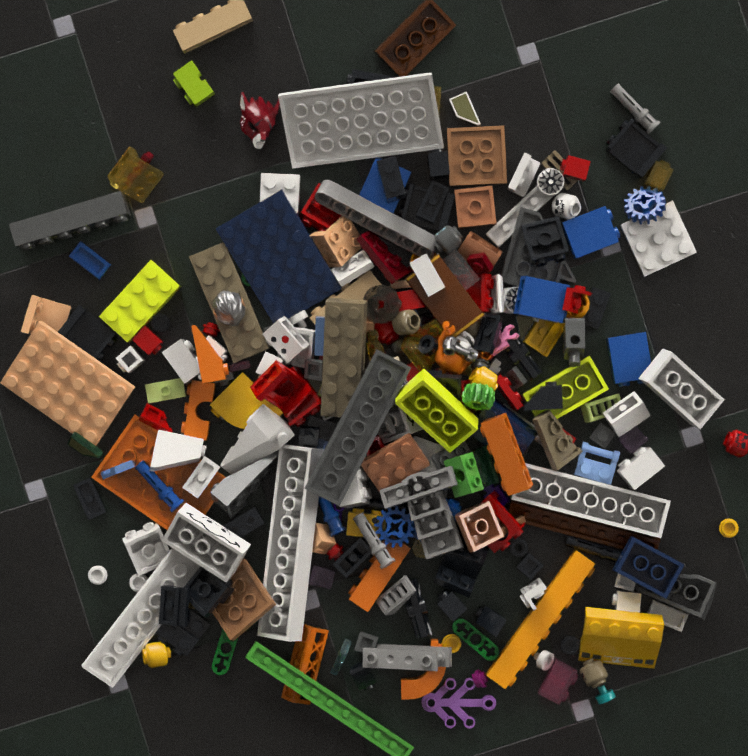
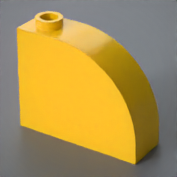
M244 372L210 404L212 407L211 412L219 418L221 416L231 425L241 429H245L248 418L262 404L266 405L278 416L283 414L281 409L265 399L261 402L255 397L250 388L254 382Z

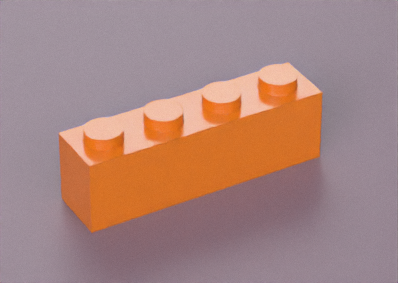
M507 413L485 419L481 423L480 430L483 437L487 439L489 454L494 457L495 470L497 473H500L502 489L507 492L508 496L530 489L533 486V482Z
M394 535L390 536L392 539H398ZM390 542L386 545L390 556L395 558L396 561L384 569L380 568V563L375 555L372 556L369 561L372 563L369 569L364 568L359 576L361 581L358 585L354 584L348 592L350 594V601L367 612L371 609L411 549L404 542L402 547L398 543H396L394 548H392V543Z

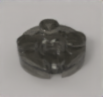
M386 285L371 287L363 300H368L367 318L373 323L387 324L395 319L402 306L397 292ZM379 300L384 301L383 308H379Z

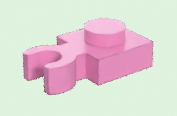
M507 325L504 332L500 330L493 356L510 346L507 342L508 340H515L519 337L518 333L510 335V330L515 328L514 325Z

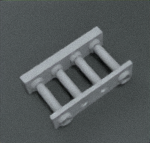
M377 644L376 648H363V667L438 671V667H452V647Z

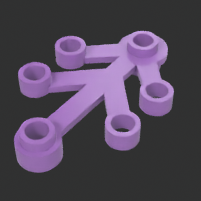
M450 677L445 680V684L436 693H429L423 696L421 703L427 712H435L444 721L447 728H453L456 725L455 718L449 716L441 708L450 707L464 722V726L470 729L475 726V719L472 716H468L461 707H483L484 710L491 711L496 707V699L490 694L484 695L482 699H460L468 690L475 688L474 682L472 687L466 686L467 681H473L472 678H466L464 684L449 699L442 698L448 690H453L456 687L455 679ZM449 680L454 682L452 687L447 686ZM428 700H434L435 704L433 706H429L427 704ZM487 700L492 701V705L489 707L485 705ZM448 719L454 720L452 725H448L446 722ZM472 719L473 724L470 726L467 725L466 720Z

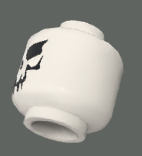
M560 193L552 201V211L559 218L570 220L575 218L580 212L581 204L574 195Z

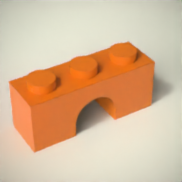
M192 380L191 384L188 383L187 395H190L189 403L185 402L184 414H187L186 422L183 421L181 426V433H184V435L208 440L211 421L200 419L197 415V408L202 402L214 401L215 383L202 384V381Z

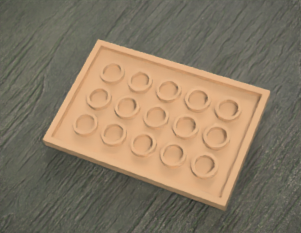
M42 321L38 322L0 382L93 449L98 445L135 389L134 385Z

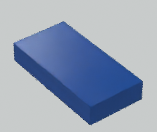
M81 241L69 255L71 259L99 280L111 266L110 263Z

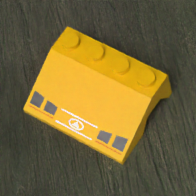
M585 607L584 629L580 641L578 661H587L593 658L594 661L600 660L606 664L654 669L663 636L664 622L662 615Z

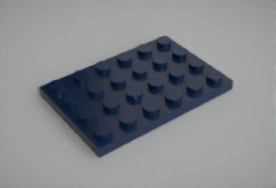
M282 189L216 228V231L273 323L283 316L289 319L342 289Z

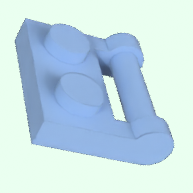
M583 441L581 445L583 452L578 456L574 475L611 485L620 452L616 450L612 452L594 447ZM586 452L611 459L610 465L585 458Z

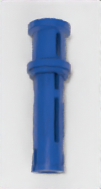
M144 460L135 467V470L159 494V499L169 506L171 513L184 502L183 499H180L173 492L172 487H167L155 472L150 471V467Z
M319 496L318 504L324 514L323 520L327 522L331 531V537L346 531V527H343L339 519V512L334 510L330 501Z

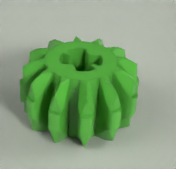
M467 384L462 392V402L469 409H475L476 411L489 410L495 402V392L487 384Z

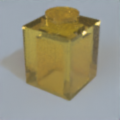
M660 160V162L656 161L644 184L652 188H658V191L662 192L674 169L670 168L671 165L663 160Z

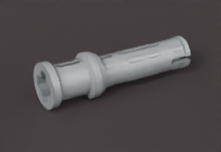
M619 83L610 91L635 117V122H639L647 130V134H650L661 123L649 114L648 109H643Z
M362 512L355 516L353 520L372 549L371 554L377 558L380 568L384 569L396 561L395 558L390 556L386 549V544L380 541L364 513Z

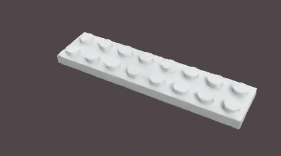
M172 548L83 662L82 667L113 688L162 625L159 624L161 586L169 585L183 588L200 565Z

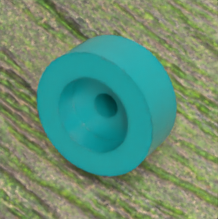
M605 685L597 687L600 693L595 696L598 704L606 703L616 697L613 689L606 690Z

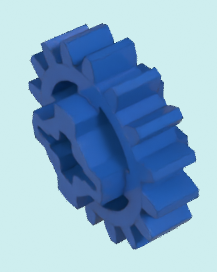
M640 186L639 191L633 189L634 194L628 193V199H624V209L628 219L632 218V222L639 220L641 225L643 221L650 224L652 219L656 222L657 216L662 217V211H666L665 197L663 192L658 193V188L651 190V186H648L647 189Z
M399 505L395 507V510L389 508L388 512L383 509L381 511L383 516L378 515L376 518L379 522L374 524V526L379 527L375 533L381 534L380 541L385 539L386 545L389 542L392 543V548L395 547L396 543L402 547L403 541L408 544L410 542L408 537H414L411 531L416 530L415 526H412L414 521H411L410 513H405V507L402 511L399 510ZM391 514H399L402 517L394 518ZM384 519L387 523V529L385 531H383ZM402 521L398 527L399 531L394 529L389 532L392 522L396 524ZM406 522L408 523L407 533H405L404 524ZM397 535L400 539H392L389 536Z

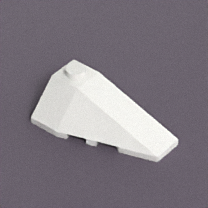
M262 404L246 421L247 426L243 432L240 431L237 436L239 439L235 446L229 449L220 464L230 474H234L279 450L294 436L288 423L266 405Z

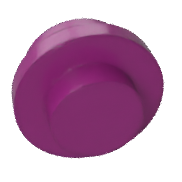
M479 669L475 670V673L472 674V679L476 687H487L486 682H488L486 673L484 671L481 672Z

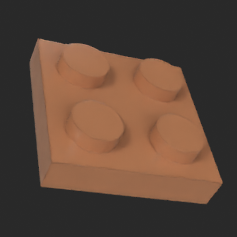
M492 186L454 190L458 229L497 224Z

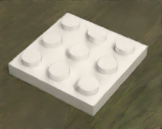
M673 200L666 203V211H662V217L657 216L656 222L652 219L650 224L643 221L641 225L639 220L632 222L631 219L620 225L644 277L697 253Z

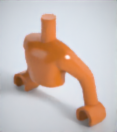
M445 321L442 324L443 331L437 340L438 349L435 352L434 359L440 366L438 370H442V374L448 372L453 375H460L471 365L472 361H466L463 355L456 352L454 355L443 353V341L448 335L455 333L454 325L449 328L450 323ZM478 351L477 359L482 358L487 361L491 358V354Z

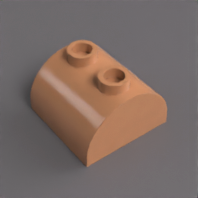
M470 231L457 251L460 254L458 259L468 264L467 258L469 255L485 252L493 266L503 252L472 231Z
M490 501L474 505L455 515L469 552H475L504 537Z

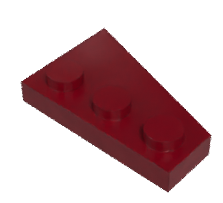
M369 230L356 239L360 247L367 252L372 262L381 270L385 279L391 284L413 272L410 266L406 267L400 262L401 257L397 254H391L388 251L387 245L372 231Z

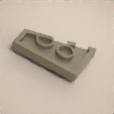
M544 410L532 419L552 470L558 471L583 452L580 447H576L572 442V437L564 432L563 426L550 410Z

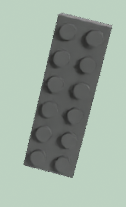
M118 191L10 223L9 227L15 246L28 251L35 249L37 244H52L54 239L57 238L65 240L72 238L74 233H80V235L91 232L90 229L94 227L102 229L109 227L111 222H116L117 224L128 221L127 218L131 217L125 194Z

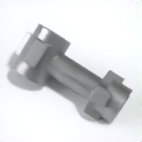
M447 336L443 341V352L446 355H454L456 352L463 355L466 361L474 362L477 359L478 351L472 347L466 349L457 345L455 337Z

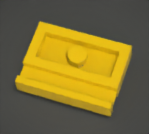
M539 319L538 322L534 323L523 343L544 357H548L563 333L564 323Z

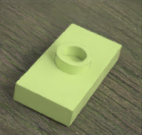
M181 378L145 384L148 403L186 397L185 386Z

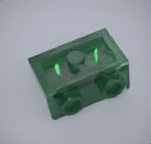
M487 446L463 453L473 452L483 487L499 483V473L495 470L492 461L493 455L489 454Z

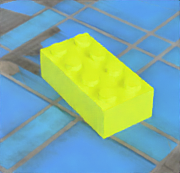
M150 260L99 317L127 343H130L135 335L151 321L152 317L162 309L181 286L154 261Z
M587 356L580 360V366H570L521 395L525 402H527L541 386H545V382H557V385H562L563 409H545L550 410L558 419L609 390L591 357ZM531 410L534 417L538 416L540 413L544 411Z
M425 369L407 382L395 398V404L449 453L478 430V418Z

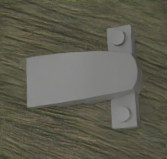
M448 466L434 472L414 473L406 477L402 483L379 490L385 509L408 503L411 521H414L418 540H421L426 559L464 548L456 522L442 492L444 489L458 485L453 466Z

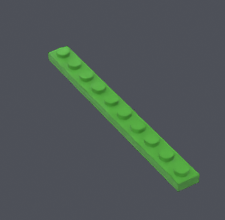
M255 641L245 656L246 659L391 756H409L414 747L257 641Z

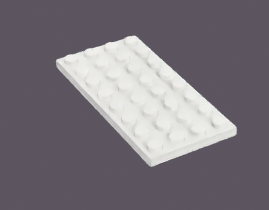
M432 72L279 93L278 95L292 169L444 148Z

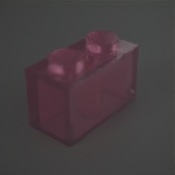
M555 658L538 693L560 705L561 701L565 702L569 695L567 690L570 684L574 685L578 678L577 670Z

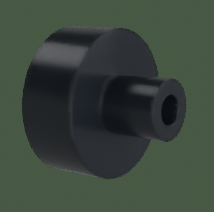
M425 335L420 339L418 349L426 356H431L438 349V341L431 335Z

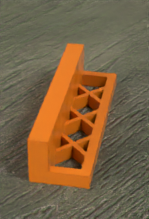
M304 624L302 641H295L290 664L305 674L310 670V677L316 681L329 630ZM316 633H321L320 640L316 643ZM315 651L316 657L311 662L310 656ZM284 684L281 698L292 703L310 705L311 701L306 698L300 699L301 695Z

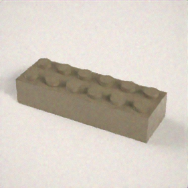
M224 242L189 256L212 313L214 299L224 290L238 293L245 303V315L238 326L221 323L214 315L233 363H238L269 350L270 347L262 335L261 325L232 256Z
M328 298L326 300L321 416L341 417L364 374L368 300Z

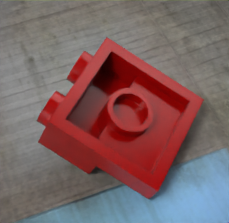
M318 183L302 209L299 218L307 228L312 226L318 231H326L342 215L328 209L315 200V194L321 185Z

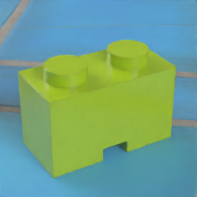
M192 60L173 73L176 77L173 80L179 89L183 87L187 93L184 97L190 105L194 103L198 107L215 95L205 79L201 81L199 78L202 75Z

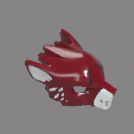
M241 92V130L252 140L255 148L261 149L275 125L280 106L279 100L274 108L270 101H267L265 104L262 97H258L256 101L252 97L249 103L244 92ZM250 122H251V123L254 125V127L256 128L255 130H253L252 128H250Z

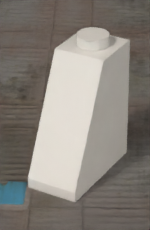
M158 430L150 471L154 472L199 462L200 457L205 455L206 446L203 445L204 439Z

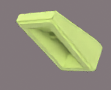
M617 393L581 405L585 423L605 418L603 412L606 411L604 402H606L609 409L612 407V399L614 404L621 400L620 394ZM596 404H598L601 412L600 415L598 414Z

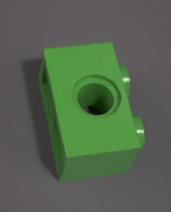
M473 452L444 460L445 467L453 466L458 485L452 487L455 498L484 489Z

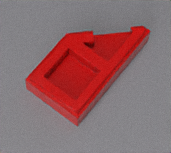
M147 403L138 420L156 430L172 432L166 421L167 417L164 411Z

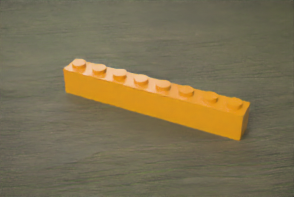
M576 549L572 552L544 591L545 594L536 602L535 606L537 609L534 611L531 609L490 666L486 676L504 689L514 684L517 679L515 677L517 672L524 670L528 664L527 658L530 654L533 656L539 649L537 644L541 639L545 640L550 633V626L560 620L562 616L560 612L563 608L567 609L573 601L571 599L573 594L580 592L584 586L583 580L586 576L589 578L595 571L594 562Z

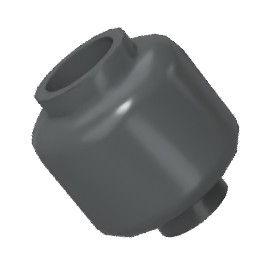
M447 225L434 236L436 240L434 245L440 253L444 251L450 254L462 245L461 239L463 236L455 226Z

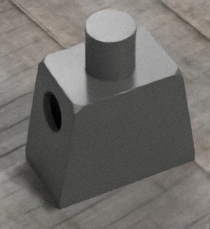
M565 318L562 334L563 359L569 360V366L578 367L580 366V360H583L585 352V318Z

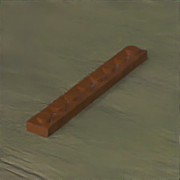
M512 499L508 512L514 518L521 515L525 516V523L528 525L624 549L630 536L655 549H658L660 538Z

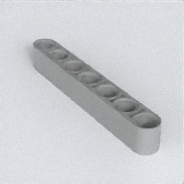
M323 180L315 194V200L328 209L419 257L427 254L429 259L433 258L437 250L434 245L436 242L435 235L331 180Z

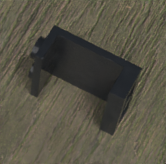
M81 305L76 308L58 331V333L99 362L105 355L103 351L106 347L111 348L117 340L115 338L117 334Z

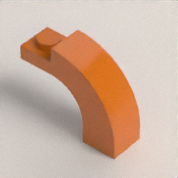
M430 639V646L442 647V643H438V639ZM438 667V671H426L418 677L401 678V700L420 698L432 692L441 682L446 667Z

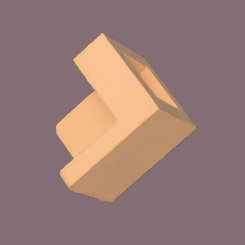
M316 523L313 553L326 555L336 544L334 536L331 537V531L326 524Z

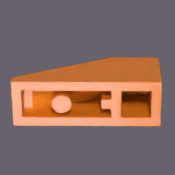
M196 325L191 326L202 384L226 380V375H229L227 363L224 364L223 359Z

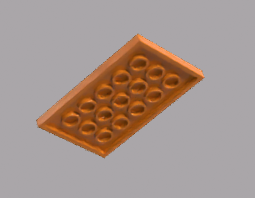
M135 414L91 478L166 530H168L177 512L185 503L206 515L214 503L210 494L212 487L226 477L217 471L199 498L183 489V485L201 462V459H199V462L154 471L167 487H172L173 492L180 499L184 500L172 513L169 506L159 499V494L135 470V467L106 479L102 478V471L130 460H134L136 466L143 460L149 467L151 466L158 430L139 421V416Z

